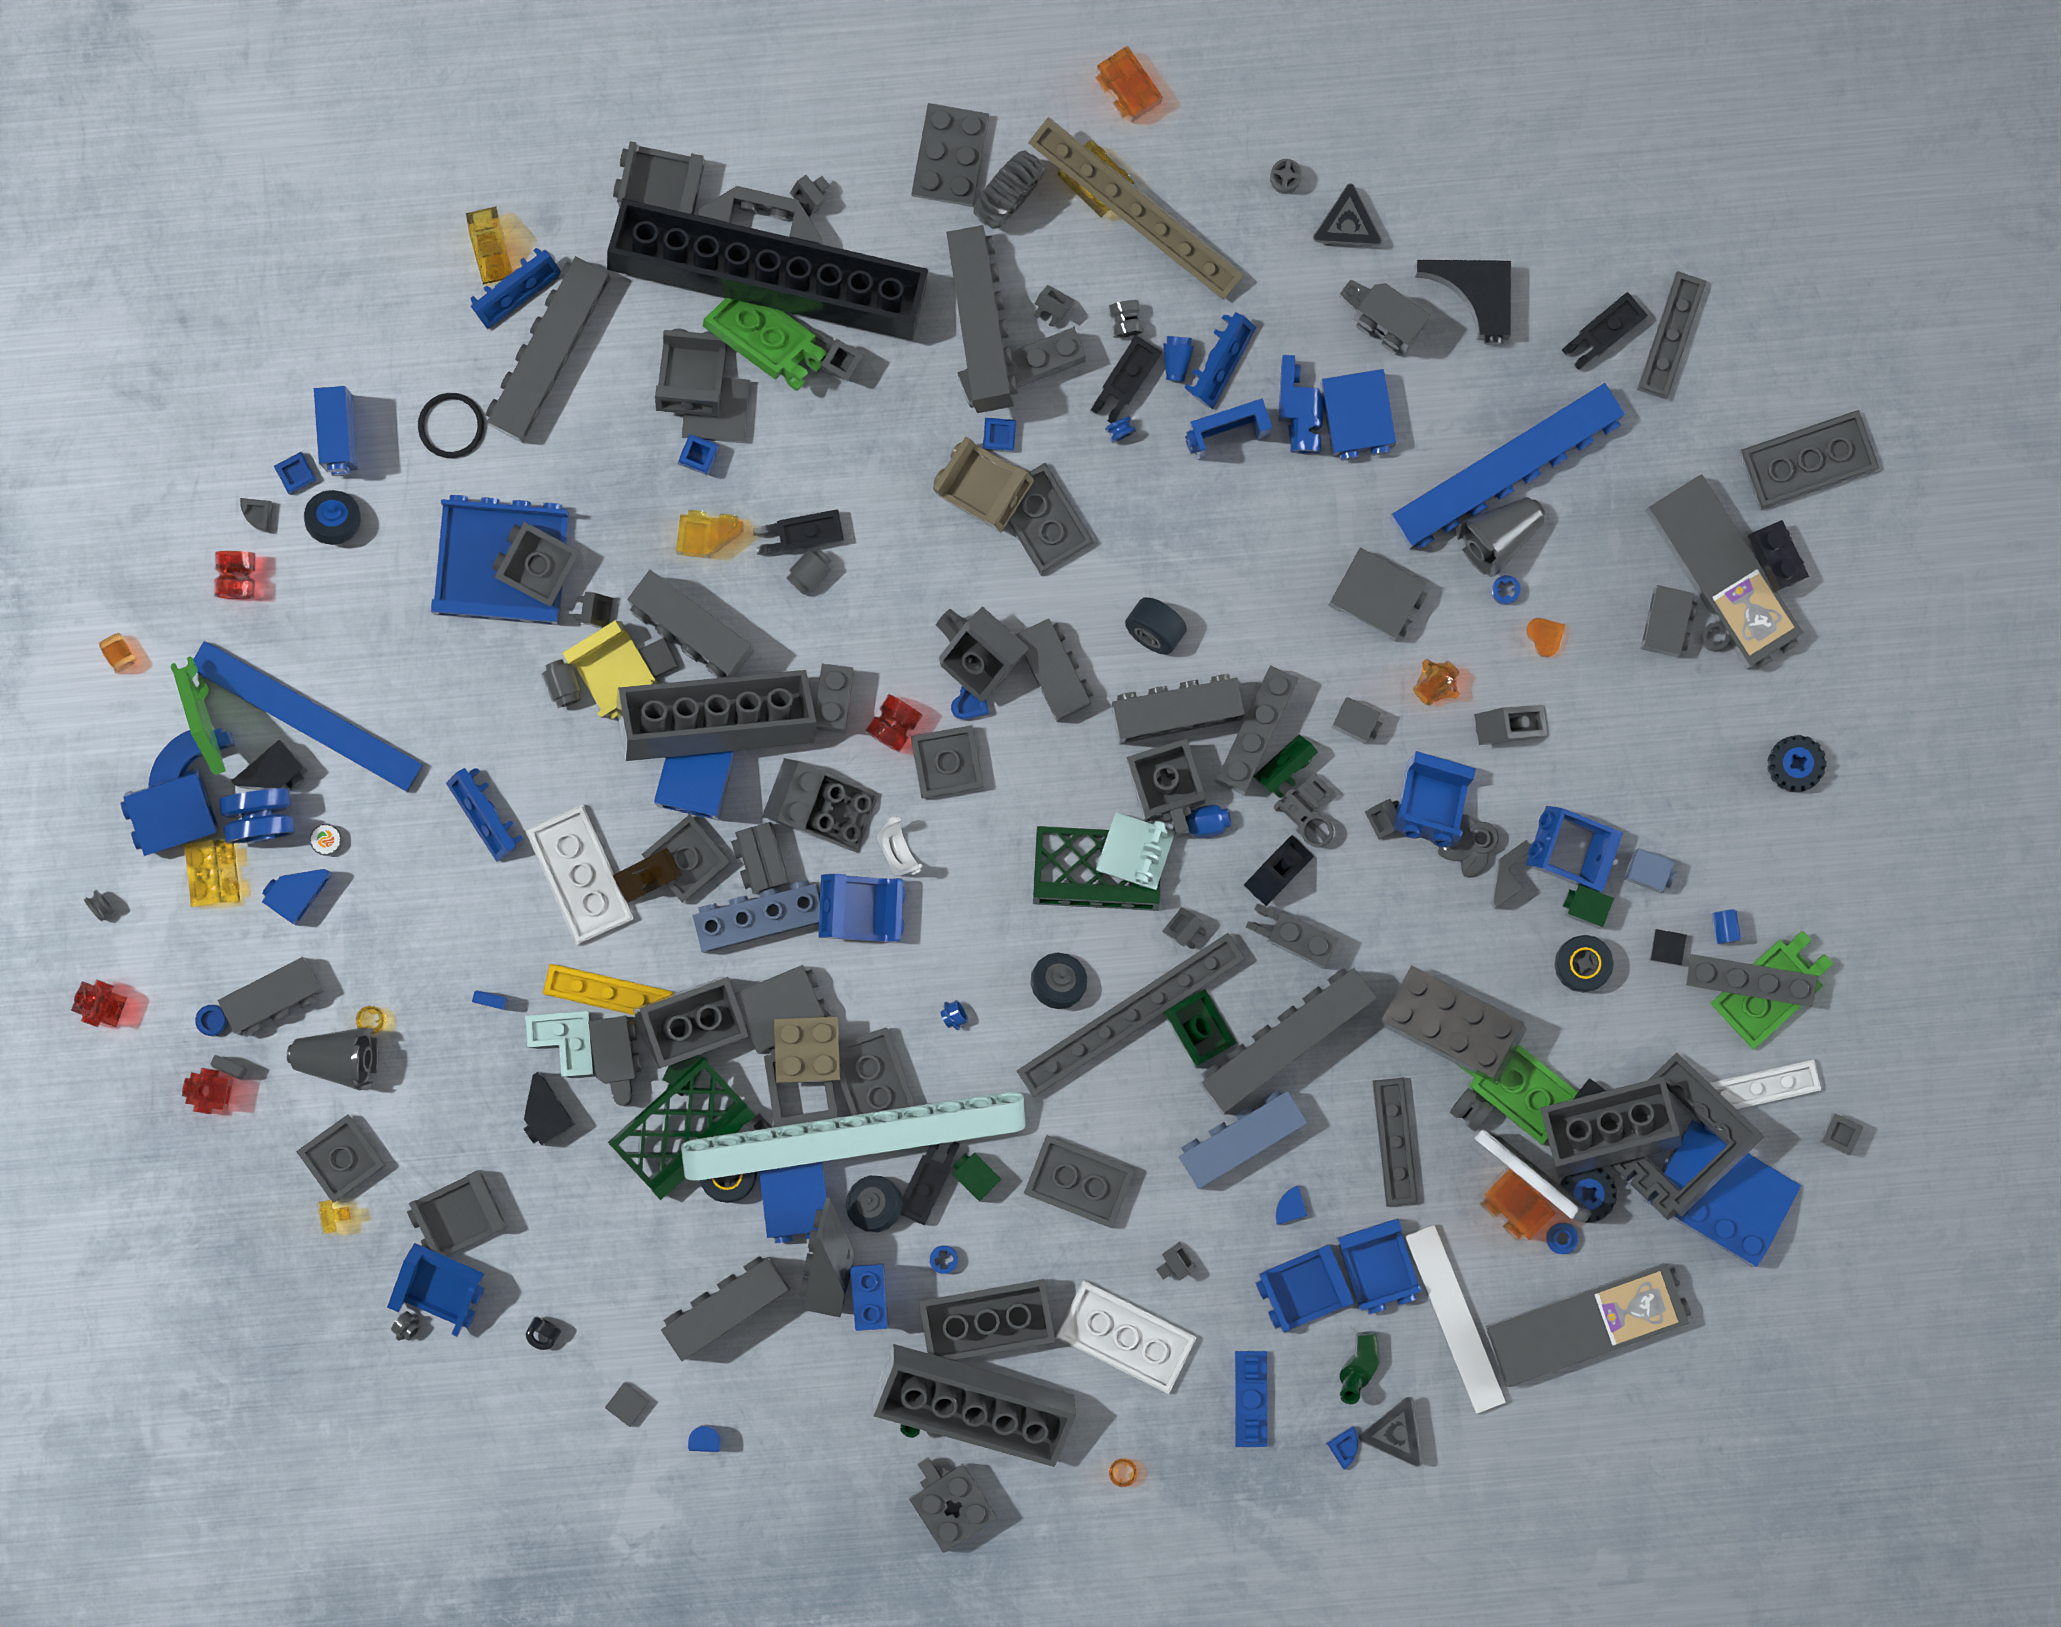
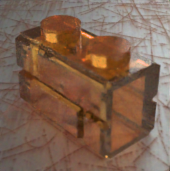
M1125 46L1096 66L1098 75L1095 77V80L1104 93L1110 91L1116 101L1112 104L1122 119L1127 116L1130 122H1134L1162 102L1163 96L1128 46Z

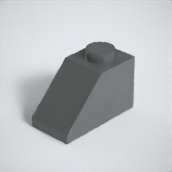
M1543 705L1503 707L1474 714L1479 745L1500 744L1548 736Z

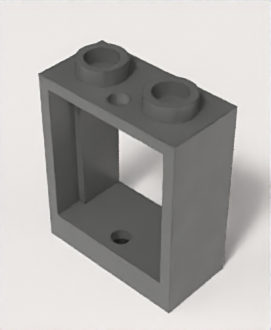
M775 1048L770 1049V1055L764 1056L775 1127L839 1118L833 1081H824L828 1110L782 1117L774 1069Z

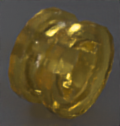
M366 1006L358 1011L356 1024L358 1028H372L374 1032L370 1034H376L384 1028L386 1017L380 1008ZM367 1012L372 1015L378 1014L379 1020L375 1021L378 1025L375 1028L370 1025H363V1020H366L363 1016Z

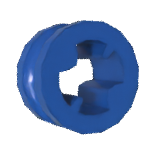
M1130 416L1122 418L1105 428L1106 432L1112 435L1110 438L1111 443L1120 441L1137 431L1135 427L1130 425Z
M1504 575L1495 580L1491 588V594L1499 604L1508 605L1518 598L1521 587L1516 578ZM1509 582L1514 587L1511 589V591H1514V595L1512 597L1506 595L1503 598L1498 594L1501 589H1497L1500 583L1506 585Z
M941 1245L936 1247L930 1255L931 1267L940 1274L952 1272L958 1263L956 1251L949 1246ZM941 1250L948 1251L947 1255L951 1253L953 1261L948 1263V1268L941 1269V1264L938 1266L935 1264V1258L939 1257V1251Z

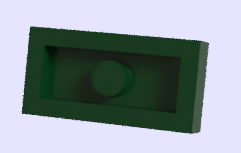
M1299 734L1253 777L1268 792L1282 798L1284 795L1280 792V785L1283 782H1287L1294 787L1296 782L1291 775L1309 765L1318 751Z

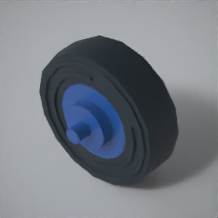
M337 490L322 491L314 495L307 503L304 511L305 528L308 533L320 543L329 545L342 544L350 540L358 531L361 521L359 506L353 497Z

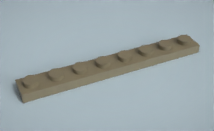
M1048 117L1029 140L1028 144L1223 300L1243 277L1244 273L1051 118Z

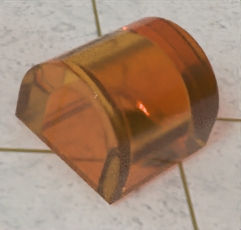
M121 633L113 634L99 642V648L114 673H121L137 661Z

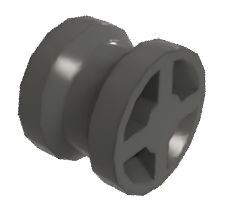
M1282 159L1273 165L1270 183L1276 192L1289 194L1299 187L1302 178V170L1299 164L1291 159Z

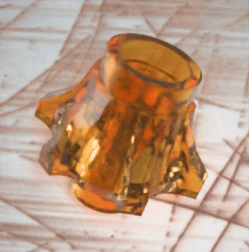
M1426 658L1422 662V673L1417 681L1418 683L1413 687V691L1428 706L1441 699H1456L1460 695L1456 684V677L1460 673L1448 660L1444 663H1435Z

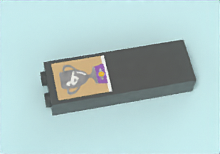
M1703 474L1645 510L1716 622L1720 623L1729 637L1730 645L1746 669L1754 665L1758 670L1773 660L1770 654L1776 650L1781 649L1785 653L1799 644L1796 638L1802 635L1803 631L1778 592L1773 591L1764 570Z
M1662 1263L1485 1326L1506 1386L1512 1387L1689 1324L1687 1316H1690L1691 1312L1685 1297L1680 1299L1676 1286L1680 1285V1281L1675 1268L1669 1269L1668 1263Z

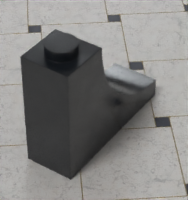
M1416 261V278H1425L1439 282L1451 289L1462 299L1472 315L1477 340H1484L1485 345H1502L1503 340L1510 338L1511 261Z

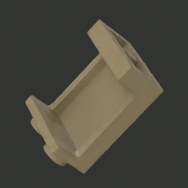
M965 437L962 443L959 442L953 448L951 460L946 468L941 469L936 475L933 490L940 498L1001 533L1031 487L1034 479L1019 466L1014 467L976 445L970 438Z

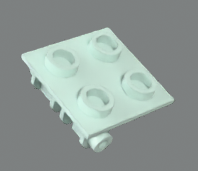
M1115 812L1096 871L1156 890L1175 831L1167 829V825L1160 821H1155L1154 824Z

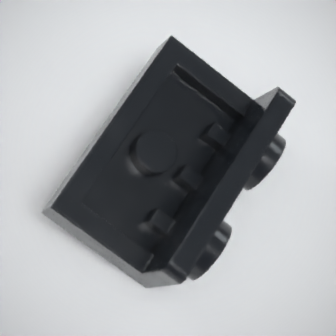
M1783 520L1748 535L1774 592L1795 585L1809 577L1805 563L1799 556L1791 534L1786 529Z

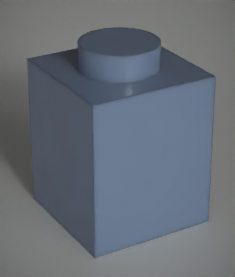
M1638 848L1633 854L1624 880L1658 893L1663 892L1665 887H1671L1675 878L1676 870L1672 869L1674 861Z

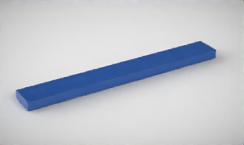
M203 641L193 659L198 668V674L406 792L409 791L423 767L421 763L206 641Z

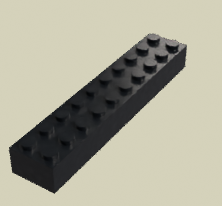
M624 198L621 201L607 250V270L907 340H913L928 277L927 268Z

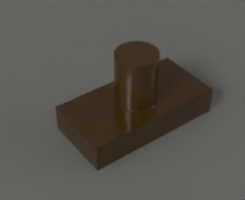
M665 848L612 876L624 899L629 903L682 875L668 848Z

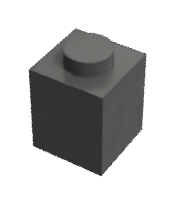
M1346 697L1331 728L1365 744L1369 737L1375 740L1383 723L1378 721L1380 712Z

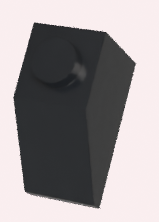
M278 740L232 779L231 782L239 788L260 790L289 788L292 791L305 780L303 774L308 770L285 743Z
M1291 835L1246 881L1244 886L1254 897L1267 906L1314 856Z
M541 1072L533 1074L524 1115V1121L527 1126L523 1129L533 1144L539 1141L541 1146H545L576 1124Z

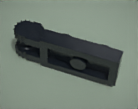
M1626 292L1580 330L1579 335L1568 343L1562 351L1565 355L1571 354L1584 340L1588 343L1592 350L1586 355L1581 356L1574 364L1580 370L1594 357L1600 356L1648 315L1629 292Z
M1135 335L1102 386L1103 391L1090 411L1095 414L1101 411L1109 394L1119 399L1116 407L1108 415L1107 421L1111 424L1114 423L1124 407L1130 404L1161 356L1162 351Z
M838 509L778 520L774 524L753 528L754 536L761 537L779 532L780 537L779 543L763 544L757 547V555L772 554L780 551L785 553L844 541Z
M955 1141L949 1146L943 1164L932 1159L940 1144L930 1145L926 1154L922 1155L902 1197L901 1215L925 1226L950 1173V1165L960 1146Z

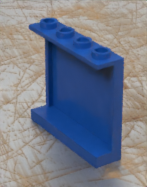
M450 495L449 500L441 499L443 509L435 596L432 599L431 612L434 615L559 625L563 585L553 604L549 607L494 578L493 576L496 571L491 569L499 552L505 554L511 543L506 541V538L513 525L520 526L522 521L567 544L569 512L567 509H562V504L543 503V507H531V502L524 500H512V505L499 504L500 499L482 497L481 502L468 501V496Z

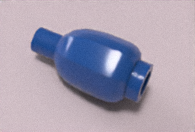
M1218 805L1191 810V814L1185 817L1189 828L1188 834L1195 838L1219 836L1224 833L1225 828L1231 827L1228 808L1221 809Z

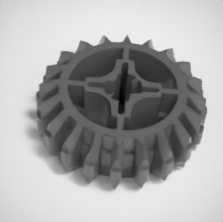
M1026 150L1013 155L980 194L973 211L979 218L978 220L984 225H988L992 229L1001 227L1025 202L1044 174L1045 166L1039 162L1036 156L1028 153Z

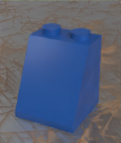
M735 751L666 757L654 803L660 808L720 821Z

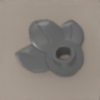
M1462 814L1459 829L1463 831L1462 838L1454 847H1439L1438 854L1447 860L1461 861L1463 876L1470 877L1486 867L1489 852L1496 847L1499 836L1492 824L1488 822L1477 823L1469 815ZM1479 832L1486 833L1488 839L1485 844L1478 842L1477 834Z

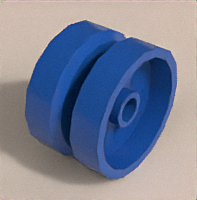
M264 789L238 793L219 799L222 816L226 818H242L229 822L223 827L225 843L227 844L260 843L295 833L293 817L287 814L272 815V813L283 811L291 805L289 789Z

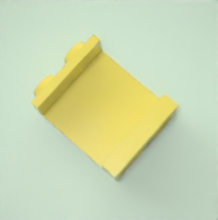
M613 621L562 653L568 664L575 665L598 704L600 711L597 713L600 718L610 717L612 720L618 718V687L659 684L622 621Z

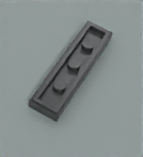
M1679 271L1675 273L1637 390L1665 400L1668 398L1707 282L1706 280Z
M1404 1077L1373 1080L1372 1085L1386 1207L1417 1204L1418 1198Z

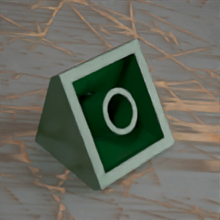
M1206 989L1163 1012L1194 1068L1237 1043Z

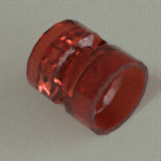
M247 551L215 552L214 570L219 573V576L214 579V597L224 599L255 598V580L251 578V573L256 571V553Z
M888 694L879 708L881 715L873 717L865 732L882 744L900 753L909 739L907 731L914 730L923 715L905 702Z

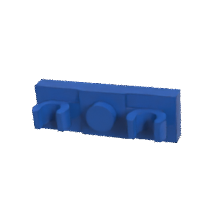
M535 248L533 251L537 256L529 262L522 258L520 260L522 267L506 276L495 285V288L491 289L489 286H485L484 290L487 294L479 300L474 296L470 298L472 302L470 307L487 329L560 275L561 270L546 250L541 252L540 249Z
M1237 312L1234 313L1233 317L1229 315L1222 316V319L1228 326L1225 331L1215 329L1214 334L1220 339L1215 348L1210 351L1204 371L1193 370L1192 373L1199 378L1196 386L1185 385V389L1192 396L1211 409L1214 408L1257 328L1244 315Z
M463 768L456 772L446 782V785L496 862L505 858L523 837L519 835L516 838H511L508 835L507 830L514 825L513 821H507L503 825L499 821L500 818L497 815L495 806L482 794L489 784L485 782L482 785H477L473 781V777L480 770L474 768L468 773L466 768Z
M1235 1351V1447H1267V1351Z

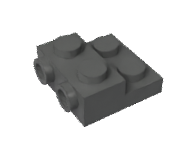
M522 521L520 526L514 524L506 538V541L511 543L505 554L499 552L491 569L496 571L493 577L551 607L580 551Z

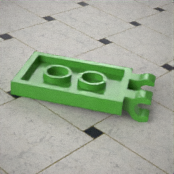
M725 298L703 320L702 326L773 379L776 380L782 375L787 384L796 391L805 384L806 381L803 378L808 374L807 370L798 364L804 359L806 365L812 371L818 372L821 369L822 360L827 356L825 350L814 345L816 335L782 310Z
M189 656L187 657L188 664L186 667L178 669L176 664L172 663L171 670L174 674L191 735L215 776L226 771L208 709L204 703V699L209 693V688L202 677L198 678L199 686H195L193 678L197 674L198 668L193 658Z
M1801 931L1787 945L1781 939L1776 941L1753 965L1817 975L1819 977L1833 963L1825 954H1822L1810 965L1799 952L1812 940L1804 931ZM1818 979L1815 993L1823 987V984ZM1721 992L1710 1002L1713 1008L1753 1050L1802 1006L1728 992Z
M1518 1045L1497 1085L1457 1065L1473 1077L1468 1084L1471 1089L1540 1145H1543L1548 1139L1540 1108L1572 1100L1578 1093L1520 1045Z

